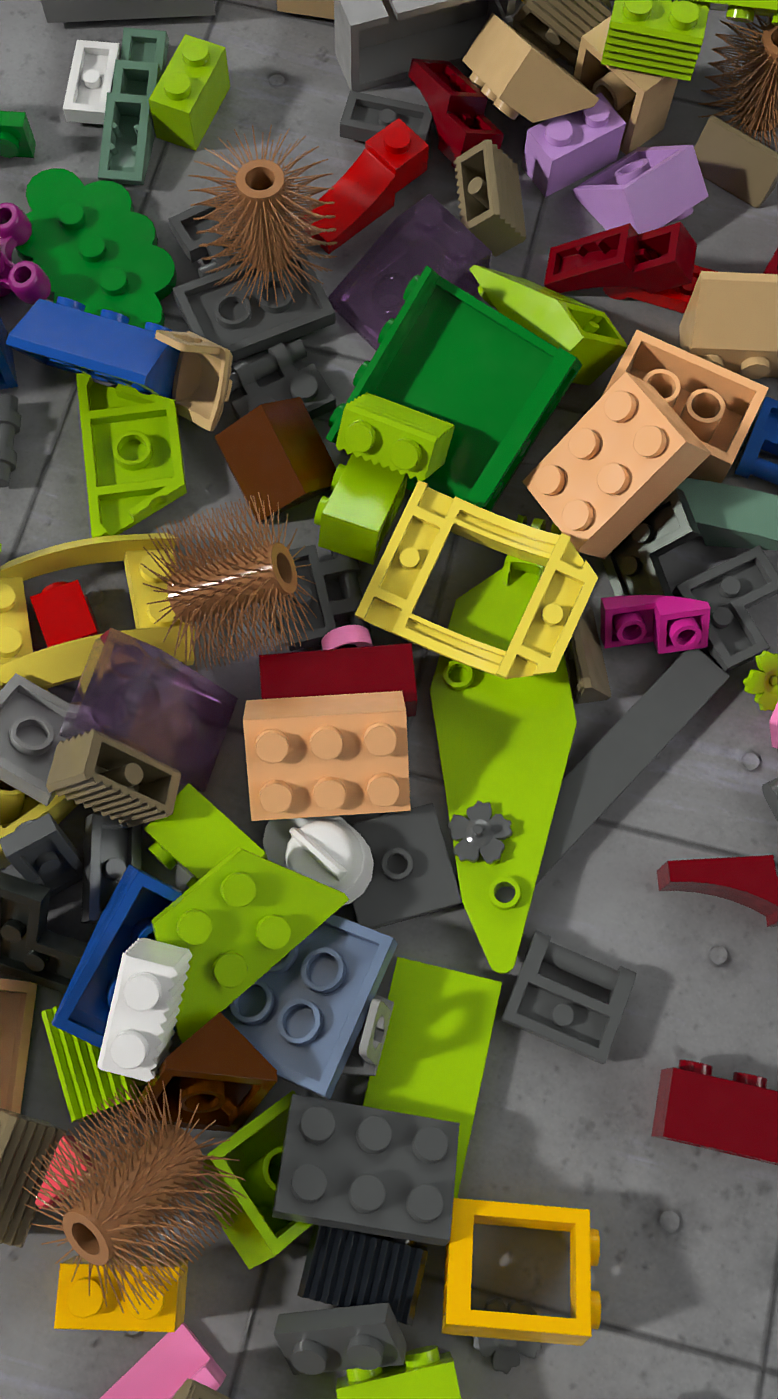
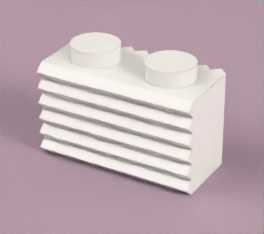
M138 938L122 954L97 1064L100 1070L145 1082L150 1081L156 1076L158 1068L170 1054L168 1049L173 1044L171 1041L175 1033L173 1028L178 1022L176 1019L180 1012L178 1006L183 1000L180 995L185 990L183 984L188 978L185 973L189 970L190 965L188 962L193 957L189 949L147 938Z

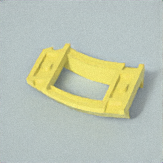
M418 480L355 612V617L444 657L504 679L555 673L598 580V576L587 560L584 562L570 541L571 537L563 533L558 535L510 520L456 496L455 498L449 497L427 487V483ZM451 532L501 553L545 567L507 651L463 636L412 614Z
M159 533L102 536L67 542L26 554L0 566V686L3 683L7 684L15 673L43 689H48L64 683L99 675L153 669L154 664L182 662L183 666H185V634L181 639L179 647L177 645L174 657L181 620L177 619L167 637L168 629L174 620L173 617L176 616L174 611L172 610L154 624L172 608L169 607L159 612L170 606V602L147 604L167 600L168 593L153 591L163 590L142 584L145 583L167 590L168 584L147 569L149 568L168 578L152 559L153 557L169 576L172 575L151 553L153 552L160 559L161 556L153 544V540L165 561L171 564L168 556L162 549L164 545ZM160 533L163 542L172 551L165 534ZM170 535L173 548L175 549L176 544ZM167 548V551H168V553H169V555H170V558L173 560V562H174L175 565H176L174 556L172 555V553H171V552L168 550V548ZM124 561L136 629L88 636L33 652L23 581L77 566ZM182 622V626H181V631H180V635H179L178 644H179V641H180V638H181V635H182V632H183V628H184V625H185L184 622ZM190 625L187 628L186 666L193 665L194 663L193 645H191V655L189 660L191 640ZM193 626V640L195 641V629Z

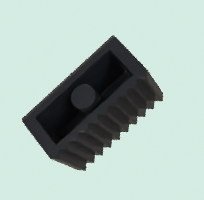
M314 1225L297 1296L331 1304L336 1307L389 1303L397 1322L412 1326L428 1249L425 1246L418 1245L416 1241Z

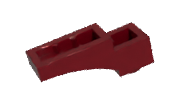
M412 58L408 76L416 84L429 106L440 139L438 149L451 161L452 167L456 168V165L453 163L458 156L484 140H492V144H497L498 149H500L504 133L484 116L488 97L450 61Z
M681 222L638 234L633 226L628 223L551 247L544 286L557 293L598 287H631L646 289L649 294L690 284L692 283L697 243Z
M774 855L667 861L657 870L659 891L695 892L731 900L766 916L767 927L778 926V876L776 874Z

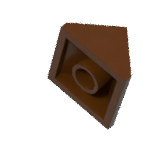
M301 397L261 404L215 435V440L243 496H245L248 506L250 501L251 512L254 518L256 516L257 524H259L257 513L252 503L254 498L258 514L260 508L261 522L265 521L258 492L262 505L264 501L266 519H269L271 516L267 495H269L273 517V510L274 516L278 515L277 502H279L280 514L331 489L336 467Z
M219 1012L164 1059L157 1070L158 1073L149 1081V1084L163 1115L164 1088L162 1081H164L173 1125H176L181 1089L182 1107L180 1121L181 1118L183 1119L180 1128L188 1127L199 1103L189 1127L190 1129L198 1119L200 1120L193 1129L203 1130L216 1120L206 1130L236 1133L278 1080L277 1070ZM147 1084V1089L152 1101L156 1117L162 1125L161 1115L153 1098L150 1087ZM145 1087V1089L142 1092V1095L144 1096L145 1100V1095H147L148 1104L152 1109L148 1093ZM140 1095L138 1099L146 1113L147 1105ZM165 1099L166 1119H167V1124H170L169 1115H168V1110H167V1104H166V1099ZM136 1106L142 1121L146 1123L145 1115ZM129 1111L130 1117H131V1119H132L133 1122H134L132 1113ZM150 1111L152 1122H153L155 1125H157V1124H156V1121H155V1118L153 1117V1115H152V1113H151V1111ZM135 1117L136 1123L141 1124L140 1121Z

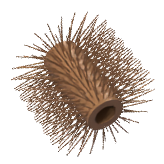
M759 15L754 16L761 27L753 22L751 23L763 30V33L749 23H745L749 28L747 29L720 20L739 36L715 34L730 46L711 49L726 60L708 62V64L717 68L723 74L705 76V78L713 81L720 88L701 91L723 99L698 104L729 108L712 115L738 114L725 122L729 124L735 121L734 125L739 119H742V122L734 128L739 129L744 123L747 126L742 132L746 133L748 130V136L751 137L753 130H756L753 139H755L756 133L759 131L758 142L761 131L760 143L764 131L765 146L767 138L769 148L772 130L777 150L776 140L778 142V138L774 129L778 128V26L771 24V17H768L770 21L768 25L764 18L761 19ZM736 27H739V28H741V29L750 31V32L753 33V35H752V34H749V33H747V32H745V31H743V30H740V29H738V28H736ZM731 39L743 41V42H745V44L740 43V42H737V41H734V40H731ZM721 105H735V106L730 107V106H721ZM711 115L698 116V117H702V118H703V117H706V118H707V117H710ZM767 131H769V133H770V145H769V139H768Z
M271 127L266 152L264 147V159L262 132V157L258 159L253 128L256 160H253L246 136L245 140L250 157L235 131L249 162L246 163L241 153L243 162L234 148L231 146L232 151L220 138L219 140L240 161L242 167L239 168L236 163L233 165L217 152L215 153L217 157L237 170V174L234 171H228L224 166H222L224 169H221L210 163L206 164L194 160V162L212 167L230 178L188 175L208 179L222 185L188 190L206 192L217 196L191 205H204L216 208L211 213L203 217L193 218V220L210 219L219 222L212 228L197 231L196 234L211 232L223 235L211 243H202L199 247H208L209 245L227 247L220 253L211 257H204L202 260L206 261L214 257L220 258L222 256L235 255L227 263L207 271L208 273L218 272L223 267L225 268L228 265L230 267L234 263L237 264V262L244 261L234 272L220 280L219 284L234 273L236 275L241 269L240 275L243 268L251 263L252 266L248 272H245L243 278L230 290L231 292L235 287L237 289L244 280L243 286L251 270L250 279L254 268H256L257 273L248 289L249 291L254 282L250 297L261 271L257 290L258 295L263 271L264 278L260 302L264 281L266 289V276L268 301L269 272H272L277 305L274 271L277 272L282 291L281 280L282 283L284 281L293 299L282 275V269L287 279L288 276L285 270L294 282L293 277L296 280L297 278L289 271L288 263L293 270L292 266L297 270L299 269L312 281H314L312 279L314 277L300 269V266L297 267L290 261L291 258L295 262L298 260L302 264L304 262L318 270L323 269L327 271L330 269L310 263L297 254H307L312 257L315 255L323 258L337 257L319 254L305 248L306 246L334 245L337 243L322 242L310 238L325 231H336L335 228L322 229L311 225L324 218L336 217L335 215L324 216L311 212V210L319 206L334 204L335 202H323L310 198L321 191L333 190L334 188L306 186L320 177L332 175L333 173L298 177L310 167L326 160L289 171L296 162L316 148H312L308 152L306 150L299 158L297 156L293 162H289L286 166L283 164L282 168L280 167L285 158L306 136L296 145L294 144L288 153L287 149L281 160L280 154L276 164L274 163V158L286 135L277 149L281 138L280 135L270 161L273 140L269 160H266ZM226 180L235 181L236 183L227 182ZM297 280V282L307 291V289Z
M258 492L265 519V529L260 519V508L258 514L254 498L252 503L257 513L259 529L255 524L256 516L254 520L252 518L250 501L249 506L247 504L248 509L246 506L244 507L245 515L241 501V508L237 502L245 522L241 518V514L238 516L236 503L234 502L235 509L233 507L236 515L235 518L231 507L230 515L225 502L229 516L226 513L225 520L223 510V517L219 511L222 524L219 521L218 508H216L217 518L214 511L212 513V521L208 513L209 518H206L208 528L203 511L202 515L205 525L200 515L197 514L200 528L194 514V525H192L188 515L190 527L185 522L187 530L185 531L186 539L183 535V525L180 520L182 535L176 521L174 520L176 533L170 522L175 539L166 525L169 539L167 536L166 538L172 551L163 542L157 528L164 545L162 549L168 556L171 564L165 561L152 540L161 556L160 559L153 552L151 553L172 575L169 576L152 557L168 578L149 568L147 569L168 584L167 590L145 583L142 584L163 590L153 591L166 592L168 597L166 598L167 600L147 604L170 602V606L159 612L169 607L172 608L154 624L173 610L176 616L173 617L174 620L168 629L167 637L177 619L181 620L174 657L177 645L179 647L181 639L185 634V666L187 663V628L190 625L189 660L191 645H193L196 671H198L195 655L196 638L199 645L200 667L201 653L205 663V645L211 667L209 653L212 657L209 649L210 640L214 656L212 660L215 666L214 651L219 664L220 655L225 664L223 657L225 653L224 642L229 664L228 650L230 652L228 643L232 647L233 656L231 652L230 655L233 661H235L233 648L238 662H240L238 658L240 651L244 661L242 653L244 650L243 639L247 656V647L250 651L247 643L248 640L251 643V656H254L253 647L256 652L253 640L256 643L257 652L258 647H260L263 656L261 646H263L262 634L266 651V643L269 647L266 639L267 636L270 638L272 651V642L276 651L273 638L276 641V646L278 638L282 651L279 641L280 635L276 629L275 616L281 626V642L283 632L286 645L287 637L283 628L285 629L282 624L283 616L289 629L291 646L293 640L296 647L288 618L291 617L295 625L298 639L300 636L302 640V637L295 623L297 620L293 616L292 608L297 614L306 635L303 627L305 624L300 618L296 606L300 607L308 621L303 609L306 612L307 610L298 602L294 592L298 594L312 612L298 591L303 594L307 593L311 598L313 597L297 583V577L311 583L314 582L302 578L305 576L297 575L296 568L312 564L295 566L293 558L304 548L302 547L293 556L289 552L296 531L287 547L284 546L288 513L283 544L280 543L283 525L280 532L279 502H277L278 536L276 538L274 510L272 519L269 495L267 496L272 534L270 533L269 522H267L264 501L262 505ZM246 510L252 521L250 527L247 523ZM213 514H214L215 519H216V521H217V524H218V526H219V528H218V537H217L216 531H215V525H216V523L214 522ZM233 517L236 520V529L234 527ZM228 519L233 526V531L228 527ZM200 520L204 526V532L201 529ZM242 521L246 526V533L242 528ZM195 522H196L197 527H198V529H199V531H200V534H199V532L196 530ZM237 523L240 528V534L237 532ZM210 527L215 534L214 538L210 535ZM223 529L228 534V541L223 534ZM219 532L221 533L222 542L219 540ZM197 533L200 536V544L198 542ZM170 535L178 547L179 553L173 548ZM192 535L195 538L197 545H195L192 542ZM205 536L209 540L210 548L205 542ZM201 539L203 541L204 549L201 547ZM179 541L185 548L186 556L182 553L180 549ZM187 544H188V545L190 546V548H191L192 555L190 554V552H189L188 549H187ZM167 548H168V550L172 553V555L174 556L176 565H175V563L173 562V560L170 558V555H169V553H168V551H167ZM286 600L288 601L290 611L286 605ZM262 619L266 624V631L262 627ZM182 622H184L185 625H184L183 632H182V635H181V638H180V641H179V644H178V640H179V635H180V631H181ZM257 622L261 628V631L259 630V632L261 633V640L256 630V628L258 629V627L256 626ZM243 623L247 628V635L243 631ZM272 624L275 628V637L271 632ZM193 626L196 633L195 641L193 640ZM238 626L242 633V643L237 635V632L240 634V632L237 630ZM224 627L228 632V639L224 634ZM253 629L255 630L256 641L252 636ZM205 630L209 635V645L206 642ZM233 633L236 634V642H237V644L235 643V641H234V639H233ZM200 634L204 639V655L200 644ZM218 635L223 640V647L218 638ZM215 636H216V638H217L218 648H217V646H216V644H215V642H214V637H215Z
M132 1079L147 1105L146 1113L134 1089L132 1088V1091L139 1105L132 1098L130 1091L128 1093L124 1089L132 1099L136 1112L131 1107L130 1101H127L120 1092L130 1109L126 1107L116 1095V1099L120 1102L126 1114L116 1105L114 1099H112V1103L116 1106L120 1115L107 1102L106 1104L110 1107L111 1112L114 1113L115 1118L101 1104L104 1109L103 1111L112 1120L111 1123L102 1115L97 1107V1112L102 1116L108 1128L93 1112L91 1113L97 1118L101 1128L86 1114L94 1124L96 1131L87 1124L84 1118L82 1119L93 1136L79 1123L88 1140L74 1127L82 1142L70 1130L69 1132L75 1138L77 1145L65 1133L64 1135L73 1146V1149L60 1138L69 1155L55 1142L62 1156L55 1151L51 1144L50 1147L54 1150L56 1158L45 1149L54 1164L41 1154L48 1166L47 1168L36 1157L53 1177L42 1170L41 1172L57 1182L62 1191L54 1188L32 1161L30 1162L41 1176L33 1170L32 1172L48 1184L53 1191L42 1188L24 1171L45 1193L35 1187L32 1188L52 1199L60 1208L52 1207L22 1186V1188L51 1209L38 1205L37 1207L58 1213L63 1217V1220L24 1204L62 1223V1225H39L33 1223L31 1225L64 1231L66 1238L42 1243V1245L64 1241L57 1245L59 1246L69 1241L73 1248L55 1264L73 1250L78 1253L74 1262L79 1256L80 1259L71 1282L74 1279L81 1259L83 1258L88 1261L90 1296V1278L93 1264L96 1265L107 1307L99 1266H102L106 1293H108L106 1282L108 1278L124 1313L108 1274L109 1267L117 1280L123 1301L125 1302L121 1288L139 1314L125 1290L123 1278L128 1282L139 1305L141 1304L135 1292L151 1310L140 1296L142 1293L137 1281L154 1304L145 1288L157 1300L159 1299L156 1297L157 1295L149 1281L163 1296L165 1295L157 1288V1283L161 1286L163 1285L167 1291L169 1290L159 1279V1276L172 1285L161 1268L176 1282L177 1280L173 1277L168 1267L172 1268L180 1278L182 1277L175 1270L172 1262L186 1273L175 1259V1257L188 1267L177 1249L193 1264L194 1262L188 1257L183 1247L188 1249L197 1260L199 1259L190 1250L188 1244L193 1246L202 1256L190 1238L197 1242L203 1250H205V1247L199 1242L192 1230L205 1244L211 1246L203 1238L198 1228L215 1243L202 1225L209 1228L215 1236L214 1230L208 1226L205 1219L215 1226L219 1233L221 1229L214 1224L207 1213L220 1226L222 1225L227 1229L217 1219L213 1210L225 1221L226 1219L212 1204L222 1209L231 1220L232 1218L229 1216L231 1214L224 1210L218 1201L236 1213L215 1196H219V1194L210 1192L208 1189L220 1193L242 1212L227 1198L230 1197L229 1195L222 1193L217 1188L239 1198L238 1196L210 1182L203 1175L211 1176L244 1198L247 1197L215 1176L232 1179L239 1178L246 1181L245 1179L204 1163V1160L215 1159L240 1160L214 1157V1155L206 1156L202 1155L200 1148L230 1141V1139L207 1145L203 1144L215 1139V1137L199 1145L195 1141L216 1120L192 1138L190 1133L200 1119L197 1120L189 1132L188 1130L199 1103L185 1131L180 1128L183 1119L181 1118L180 1121L182 1107L181 1089L176 1125H173L164 1081H162L164 1088L163 1115L148 1081L162 1118L161 1125L156 1117L147 1086L145 1085L152 1109L148 1104L147 1095H145V1100ZM165 1099H166V1104H167V1110H168V1115H169L170 1124H167L166 1108H165ZM136 1106L145 1115L146 1123L142 1121ZM129 1111L132 1113L134 1122H133V1120H132L131 1117H130ZM150 1111H151L153 1117L155 1118L157 1127H156V1125L152 1122ZM121 1112L125 1115V1117H126L128 1120H126L125 1118H123ZM135 1117L140 1121L143 1130L137 1126ZM107 1121L113 1126V1129L115 1131L112 1130L111 1126L108 1125ZM120 1124H121L124 1128H126L129 1133L124 1132V1131L122 1130ZM133 1126L135 1127L138 1135L134 1133ZM103 1127L106 1128L111 1133V1135L104 1131ZM87 1133L95 1140L96 1145L93 1144ZM107 1135H109L110 1137H112L113 1144L111 1143V1138H110V1140H109V1138H108ZM118 1135L124 1138L126 1144L119 1140ZM82 1137L85 1139V1141H86L92 1148H90L89 1146H87V1145L84 1143ZM101 1137L109 1143L107 1144L109 1146L104 1145ZM114 1139L117 1141L119 1147L115 1145ZM68 1148L75 1153L76 1159L73 1158ZM88 1148L93 1151L94 1158L92 1157V1154H90ZM99 1149L106 1153L107 1158L101 1155ZM62 1151L70 1158L72 1162H70L64 1157ZM82 1151L91 1158V1161L84 1158ZM95 1153L98 1155L101 1161H98L96 1159ZM54 1159L59 1162V1165H60L61 1169L59 1168V1166L57 1165V1163L54 1161ZM47 1161L52 1166H54L63 1175V1177L53 1172L50 1166L48 1165ZM68 1162L74 1166L75 1173L71 1170ZM80 1163L86 1166L88 1173L81 1168ZM62 1165L71 1172L72 1176L64 1172ZM203 1165L234 1177L203 1169ZM76 1168H78L82 1176L77 1175ZM55 1175L66 1180L69 1188L64 1186ZM67 1176L73 1178L76 1184L73 1183ZM200 1179L208 1182L214 1189L205 1186ZM47 1191L56 1194L63 1203L54 1199ZM194 1192L200 1195L204 1199L206 1204L199 1201L196 1198ZM203 1193H209L217 1204L206 1198ZM189 1198L193 1199L197 1205L192 1204ZM64 1199H66L70 1203L72 1208L68 1206ZM190 1209L193 1210L197 1218L189 1214ZM179 1210L184 1212L185 1218L181 1216ZM203 1211H204V1213L207 1215V1217H208L210 1220H208L205 1216H203V1214H202ZM174 1215L177 1216L182 1223L177 1222L174 1218ZM189 1223L194 1225L197 1230L193 1229ZM163 1227L169 1231L170 1237L166 1235ZM173 1227L178 1228L181 1236L174 1232ZM186 1227L189 1229L190 1234L192 1233V1235L195 1237V1239H194L191 1235L188 1234V1232H187V1230H186ZM158 1233L165 1237L167 1242L161 1240ZM174 1242L181 1246L184 1253L174 1244ZM157 1245L163 1248L167 1256L158 1251ZM147 1246L152 1248L154 1256L150 1254ZM170 1246L174 1248L180 1258L172 1252ZM155 1251L158 1253L161 1260H159L156 1257ZM142 1252L148 1255L151 1261L145 1259ZM111 1258L117 1261L118 1266L114 1263V1261ZM158 1261L166 1266L169 1273L158 1263ZM141 1262L146 1265L150 1275L142 1270ZM147 1262L151 1263L154 1269L151 1266H149ZM130 1264L136 1268L139 1279L132 1271ZM154 1265H156V1266L159 1268V1270L162 1272V1274L164 1275V1277H162V1276L156 1271V1268H155ZM115 1268L118 1270V1272H119L120 1275H121V1279H122L123 1285L121 1284L120 1280H119L118 1277H117ZM125 1270L133 1276L140 1294L129 1282ZM139 1271L144 1276L145 1280L149 1284L154 1294L142 1283ZM152 1273L155 1275V1277H156L160 1282H158L157 1280L154 1279Z

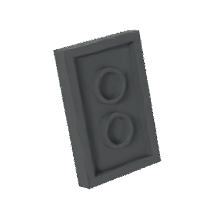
M297 254L309 262L305 254ZM292 258L290 261L314 278L312 279L314 281L301 272L308 279L307 281L294 266H292L293 270L288 263L289 271L307 289L306 291L293 277L294 282L285 270L288 276L287 279L282 269V275L293 296L292 299L285 283L283 286L281 280L282 291L277 272L274 271L277 305L272 272H269L268 301L266 276V289L264 281L260 302L264 278L263 271L258 295L257 290L261 271L250 297L254 282L249 291L248 289L257 273L256 268H254L251 279L252 270L244 285L242 286L243 280L237 289L235 287L231 292L230 290L245 275L247 266L243 268L240 275L241 269L236 275L234 273L227 281L224 280L221 284H216L234 272L242 263L172 288L175 301L189 330L230 350L233 355L232 363L267 350L279 343H285L336 323V316L323 287L317 281L318 278L314 270L303 262L302 264L298 260L295 262ZM250 263L249 266H248L247 272H248V270L250 269V267L252 266L251 263Z
M293 1094L289 1105L272 1217L446 1246L451 1236L459 1123Z

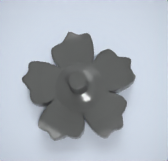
M477 801L473 807L467 809L469 819L454 814L452 820L448 823V827L451 830V838L459 842L453 850V853L459 857V860L461 862L470 861L475 863L479 860L481 853L484 861L489 865L495 861H500L501 853L505 850V845L500 840H505L512 836L511 821L504 819L501 814H495L492 817L490 803H482L481 801Z
M499 1297L487 1301L483 1310L537 1315L529 1302L512 1300L506 1308ZM473 1337L472 1339L473 1348L479 1350L483 1357L491 1355L493 1369L495 1371H502L504 1374H508L512 1367L519 1366L520 1357L518 1352L525 1357L534 1359L537 1352L542 1348L540 1342Z

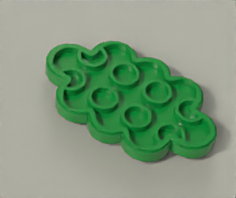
M60 168L44 170L32 177L26 189V198L31 212L26 215L32 224V233L25 244L15 247L23 261L36 263L47 274L51 282V292L47 299L56 303L58 296L66 297L86 306L84 312L100 316L102 309L111 310L130 318L129 325L142 329L145 328L146 322L164 326L165 317L160 301L171 294L172 288L176 286L177 273L172 256L165 249L157 246L158 238L153 222L147 216L134 212L129 192L121 184L113 181L99 180L84 186L82 181L73 172Z

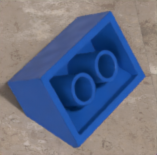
M58 296L56 303L38 299L8 334L6 345L41 364L75 374L85 373L91 375L92 379L116 386L122 384L133 387L143 394H156L170 399L172 397L180 350L155 338L156 330L173 331L162 325L146 322L145 328L142 329L129 325L130 318L120 313L102 309L100 316L84 312L86 307L84 304Z

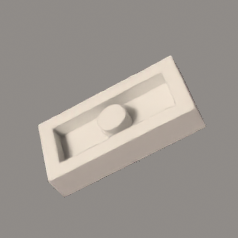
M88 40L76 41L63 105L66 122L104 125L107 92H112L115 60H120L121 57L119 43Z

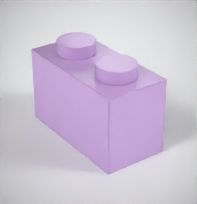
M602 93L596 95L599 100L594 107L550 118L527 129L521 167L545 197L617 161L626 123Z

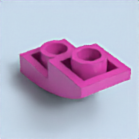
M627 595L601 598L600 637L605 649L654 642L658 654L708 647L711 608L708 602L676 596Z

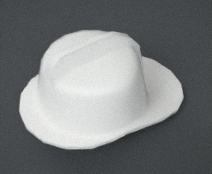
M340 816L277 819L269 820L266 825L263 847L269 861L345 893L350 900L343 906L351 904L365 892L372 880L374 867L371 849L363 837Z

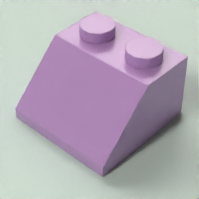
M693 145L638 147L573 189L575 198L605 230L630 223L638 234L661 228L669 222L679 221L688 217L694 211L693 206L709 197Z

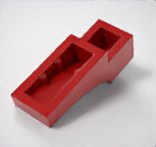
M400 118L367 140L364 151L348 171L331 187L334 189H329L318 199L323 202L333 201L335 203L324 204L311 210V212L319 215H335V218H324L311 225L322 229L335 228L336 231H325L313 235L311 238L322 242H337L331 246L327 244L320 246L327 254H330L394 207L395 194L427 171L429 145Z

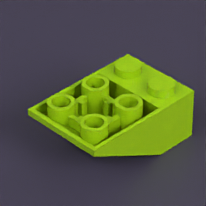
M475 264L469 269L480 284L477 288L480 296L489 305L495 307L498 312L559 349L560 347L577 357L582 367L572 383L590 386L626 351L628 345L605 312L518 276Z

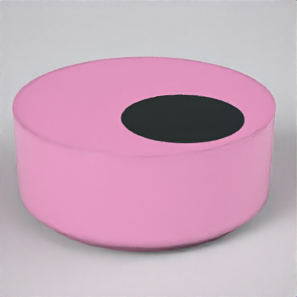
M361 625L338 627L328 632L321 640L323 650L373 646L369 629Z

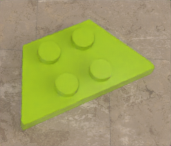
M79 373L76 374L91 534L92 538L119 535L187 493L177 407L174 399L156 394H142L136 388L118 384L116 388L94 382L91 375Z
M237 847L154 917L151 922L156 941L187 948L193 955L188 962L190 968L185 973L188 978L183 984L185 990L180 995L183 1000L178 1006L180 1012L176 1016L178 1022L175 1025V1030L179 1039L184 1043L350 899L345 893Z

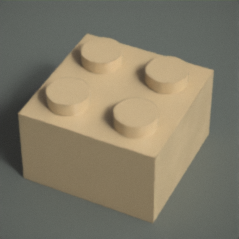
M610 16L581 37L574 77L593 94L602 93L625 121L626 126L620 150L627 155L664 129L678 79L601 64L611 20Z

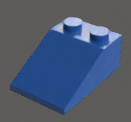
M131 864L128 865L97 922L51 1022L53 1026L101 1048L122 954L138 938L155 940L151 920L184 892Z

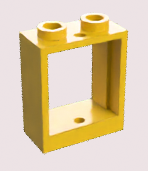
M453 1198L450 1241L445 1246L441 1334L582 1346L592 1337L591 1329H599L601 1320L600 1292L591 1290V1266H598L600 1235L598 1229L590 1228V1210ZM474 1224L570 1232V1318L471 1310Z

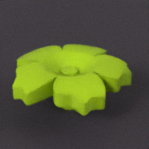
M763 650L760 655L755 657L759 670L751 669L748 677L742 682L745 685V692L756 694L754 701L759 704L760 710L774 711L778 702V654Z

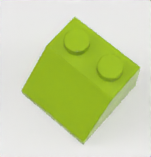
M294 1090L229 1137L227 1140L230 1139V1141L221 1143L206 1155L227 1157L240 1161L224 1159L204 1160L206 1164L246 1180L215 1176L247 1197L244 1198L213 1177L203 1175L210 1182L239 1197L237 1198L217 1188L222 1193L229 1195L230 1197L227 1198L242 1212L220 1193L208 1189L210 1192L219 1194V1196H215L236 1212L234 1213L218 1201L224 1210L231 1214L229 1215L232 1218L231 1220L222 1209L212 1204L226 1219L225 1221L213 1210L217 1219L227 1228L225 1229L222 1226L223 1231L249 1270L275 1257L313 1225L272 1217L289 1105L292 1095L296 1094ZM203 1165V1169L234 1177ZM200 1179L205 1186L214 1189L208 1182ZM203 1193L206 1198L217 1204L209 1193Z

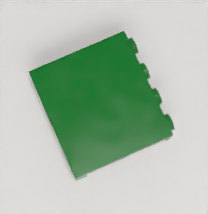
M426 265L422 274L415 275L407 285L403 295L405 303L397 317L389 319L383 326L378 337L380 346L371 361H365L355 374L353 380L355 388L347 402L338 405L331 415L328 424L331 429L325 439L336 443L346 404L354 401L358 396L361 397L366 392L454 424V432L445 464L423 480V482L428 484L427 487L449 497L455 498L456 496L491 512L581 369L582 364L577 357L560 347L559 349L439 276L432 268ZM408 476L406 488L412 492L418 482L416 476L411 479Z

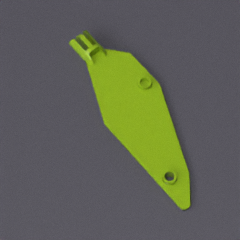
M518 514L516 522L527 525V516ZM534 518L531 527L545 531L546 520ZM553 522L550 533L560 535L562 532ZM507 555L502 569L456 599L448 629L507 651L545 567ZM563 654L555 673L510 679L486 673L440 655L431 683L430 695L449 820H452L454 814L469 819L467 809L473 807L477 801H481L482 803H490L492 817L495 814H501L504 819L511 821L512 836L505 840H500L505 845L500 861H495L489 865L484 861L480 853L479 860L475 863L470 861L461 862L459 857L455 855L462 903L491 969L496 973L506 974L514 968L577 726L565 655ZM453 840V846H454V848H455V846H456L459 842H456V841ZM511 887L514 889V898L507 903L498 901L496 893L500 888Z

